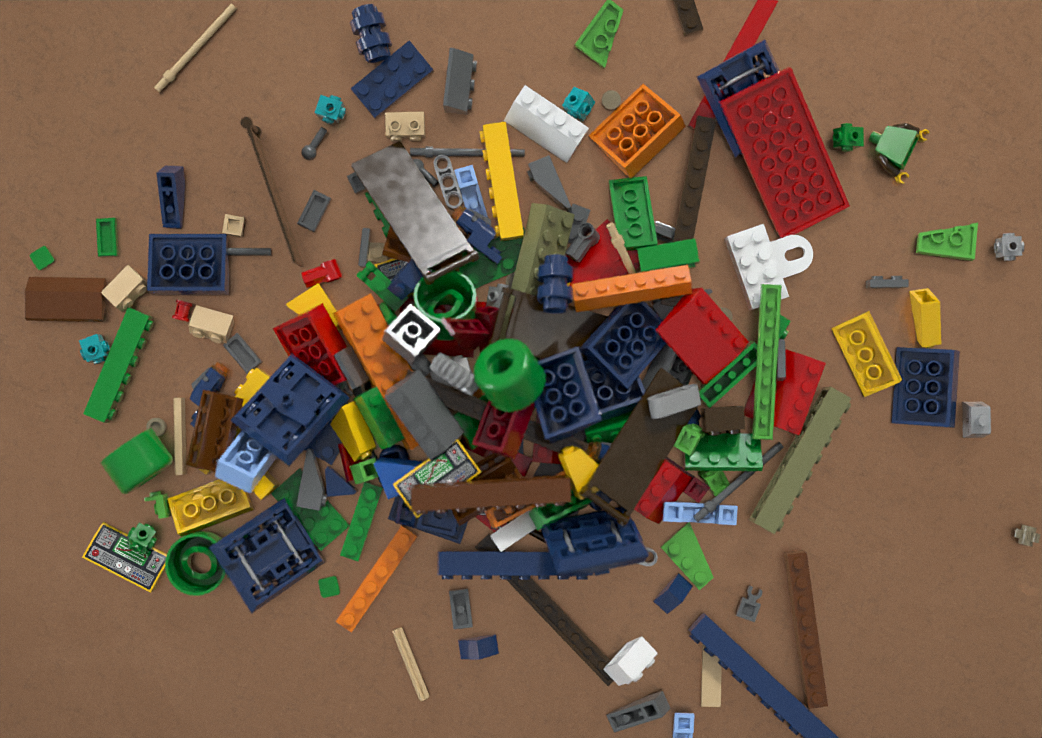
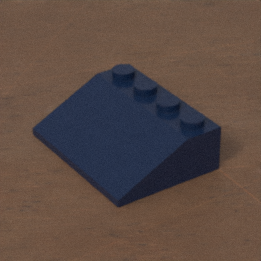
M149 234L147 291L152 295H229L227 234Z
M645 301L619 305L580 347V352L593 365L628 389L665 346L666 342L655 331L663 320Z
M579 347L538 361L545 372V385L534 403L547 441L552 444L569 438L602 420Z
M897 347L896 368L902 380L894 385L892 423L955 428L960 351Z
M589 360L583 361L601 414V421L632 412L645 392L640 377L638 376L626 389Z

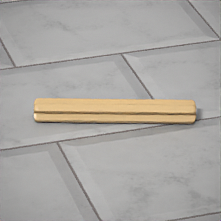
M397 628L393 630V635L420 701L429 698V693L403 628Z

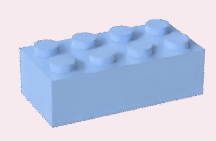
M242 430L219 459L215 477L251 493L277 457Z

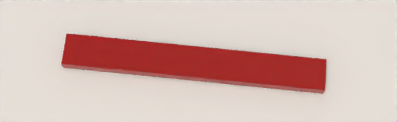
M757 0L724 61L755 45L778 3L777 0ZM705 95L688 124V127L693 130L695 129L698 115L709 118L715 117Z

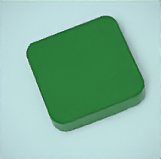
M42 246L30 254V258L38 270H43L55 261L46 246Z
M337 576L322 578L318 581L322 598L340 594Z

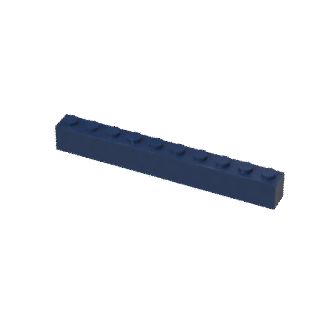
M702 613L688 630L692 634L689 637L697 644L699 642L703 643L706 646L703 650L711 657L716 655L720 659L718 663L725 670L730 668L734 672L732 676L739 683L744 681L748 685L746 689L754 697L758 694L762 698L760 702L768 710L772 707L776 711L774 715L782 723L786 720L790 724L788 728L795 735L800 733L804 738H839L707 615Z

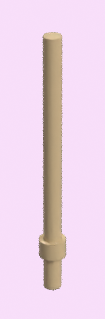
M230 4L179 61L163 74L164 77L154 87L159 93L169 82L172 83L175 80L176 74L237 9L233 4Z
M609 223L607 228L612 237L611 242L613 246L617 248L628 274H636L637 272L624 246L625 242L622 235H619L614 223ZM645 301L649 305V307L654 311L650 301Z

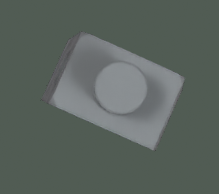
M962 402L963 438H983L991 434L990 406L984 402Z

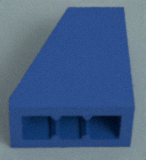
M385 457L378 458L375 461V469L388 499L400 495L393 483L424 461Z

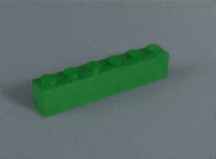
M127 308L84 410V415L103 423H109L110 420L112 421L117 413L115 408L117 403H120L123 399L124 392L122 391L131 380L132 375L130 372L139 361L138 353L146 344L145 337L147 332L152 330L154 325L152 320L154 317L133 308Z

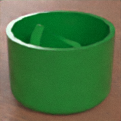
M455 270L434 280L435 282L431 285H427L424 277H422L414 291L415 308L440 328L437 340L455 339L441 320L443 318L475 319L476 291L473 283L467 276ZM440 305L453 306L447 313H434V309Z
M502 339L490 344L480 353L474 365L473 375L475 382L491 404L501 411L511 412L527 407L538 398L545 385V372L528 346L520 340Z
M150 428L114 450L100 464L122 494H129L166 470L173 463V457L155 431Z
M197 531L178 539L170 547L165 560V570L169 581L177 590L192 596L204 595L215 590L228 579V576L209 548L221 540V536L209 531ZM195 552L204 553L210 558L211 569L209 572L198 573L192 568L191 557Z

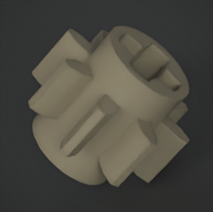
M1022 525L1021 529L1016 528L1014 537L1019 538V544L1033 547L1034 542L1039 543L1041 534L1036 533L1037 528Z

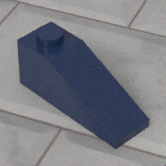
M165 165L156 172L162 225L166 228H182L185 196L183 166Z

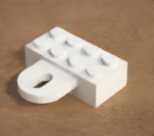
M764 224L727 236L724 239L749 311L760 307L761 284L782 285L781 299L789 297L783 278L806 270L813 259L812 246L805 238L798 235H789L770 242ZM796 247L803 249L804 255L802 258L793 261L785 259L786 251Z

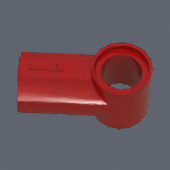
M336 259L323 262L320 266L301 273L306 288H311L318 283H329L342 278Z

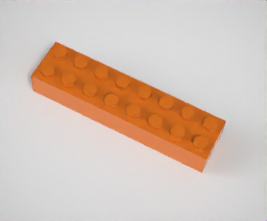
M370 293L339 309L333 315L370 379L372 387L379 389L405 438L401 441L405 448L412 450L419 446L418 442L384 398L387 389L403 380L407 371H412L405 358L382 340L384 332L389 326Z

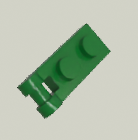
M368 261L363 271H359L356 276L396 312L409 297L406 296L403 300H400L387 288L391 280L372 262ZM371 272L376 275L372 281L368 278Z

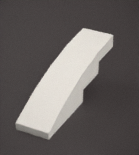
M532 510L520 515L490 535L501 552L536 529L529 515Z

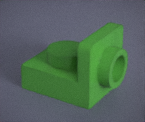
M696 424L685 425L674 447L691 456L700 439L706 433L701 431L702 428Z
M723 471L698 472L699 477L705 480L714 496H717L730 485Z
M161 491L149 493L150 497L144 498L145 502L156 500L154 510L159 519L171 516L167 500L168 494H161Z

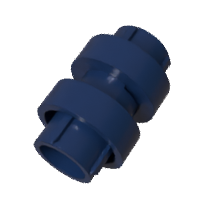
M374 4L356 7L352 11L353 19L350 21L353 35H360V39L356 41L359 55H363L368 63H377L388 59L391 55L389 48L392 46L389 33L382 32V29L386 26L383 13L378 12Z
M547 255L544 257V264L538 267V281L544 283V285L538 287L537 301L543 304V311L545 313L562 314L567 312V304L573 302V288L567 285L573 281V267L568 265V258L564 255Z

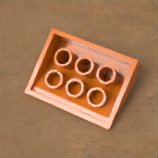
M642 84L588 136L631 179L677 136L686 125L682 116L646 85Z

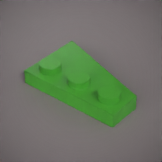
M606 0L574 44L575 47L602 68L606 67L623 9L612 0Z
M978 223L919 233L917 235L916 253L973 261L975 260Z
M687 522L661 548L690 581L701 590L714 577L691 524Z

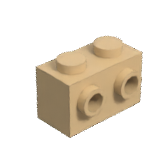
M424 112L385 113L386 137L390 141L399 142L402 141V138H410V141H421V138H425Z
M127 265L101 293L116 308L124 312L133 305V302L139 296L146 292L147 281L132 267Z
M196 305L188 325L189 332L197 338L205 337L215 343L223 342L227 344L234 325L233 315Z

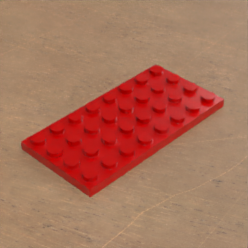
M787 67L719 102L779 239L795 235L850 207L791 67Z

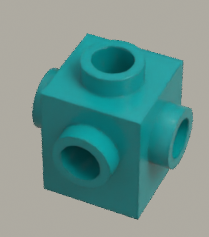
M573 87L565 98L562 107L573 118L584 121L591 112L595 100L589 92Z
M320 95L315 114L317 117H321L325 123H339L340 119H343L345 116L346 108H344L345 105L341 98L330 95V97Z
M95 334L79 340L82 348L80 354L83 360H86L88 363H94V365L105 362L110 346L101 334Z

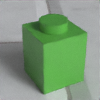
M376 458L349 466L355 484L379 477L374 466Z

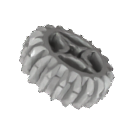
M439 353L433 359L430 365L433 372L468 395H473L477 391L479 386L470 371L442 353Z

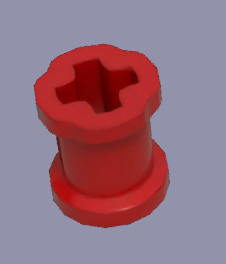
M176 299L177 306L172 318L188 322L190 307L193 306V303Z

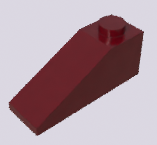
M443 318L441 320L456 339L458 345L466 350H476L489 335V332L479 319Z

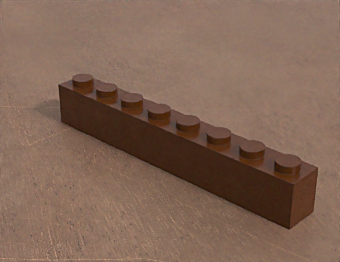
M568 475L410 485L412 512L416 511V514H427L431 510H436V513L448 512L447 509H455L456 512L467 511V508H475L478 511L487 510V507L506 509L507 506L515 505V508H525L527 504H534L535 507H544L546 503H554L556 506L566 505V502H571L570 478Z
M804 550L784 552L804 703L809 709L827 707L828 701L807 552Z

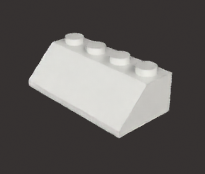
M526 85L513 102L504 119V122L506 121L507 124L565 163L569 161L589 130L587 126Z

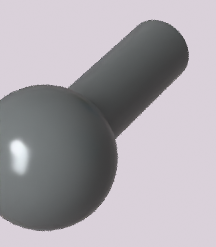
M321 127L310 145L302 148L301 154L304 159L312 160L316 157V148L327 133L325 128Z
M417 158L413 159L425 179L433 187H436L439 181L424 168L423 161Z

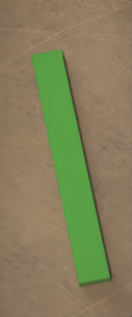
M761 284L752 439L773 440L782 285Z

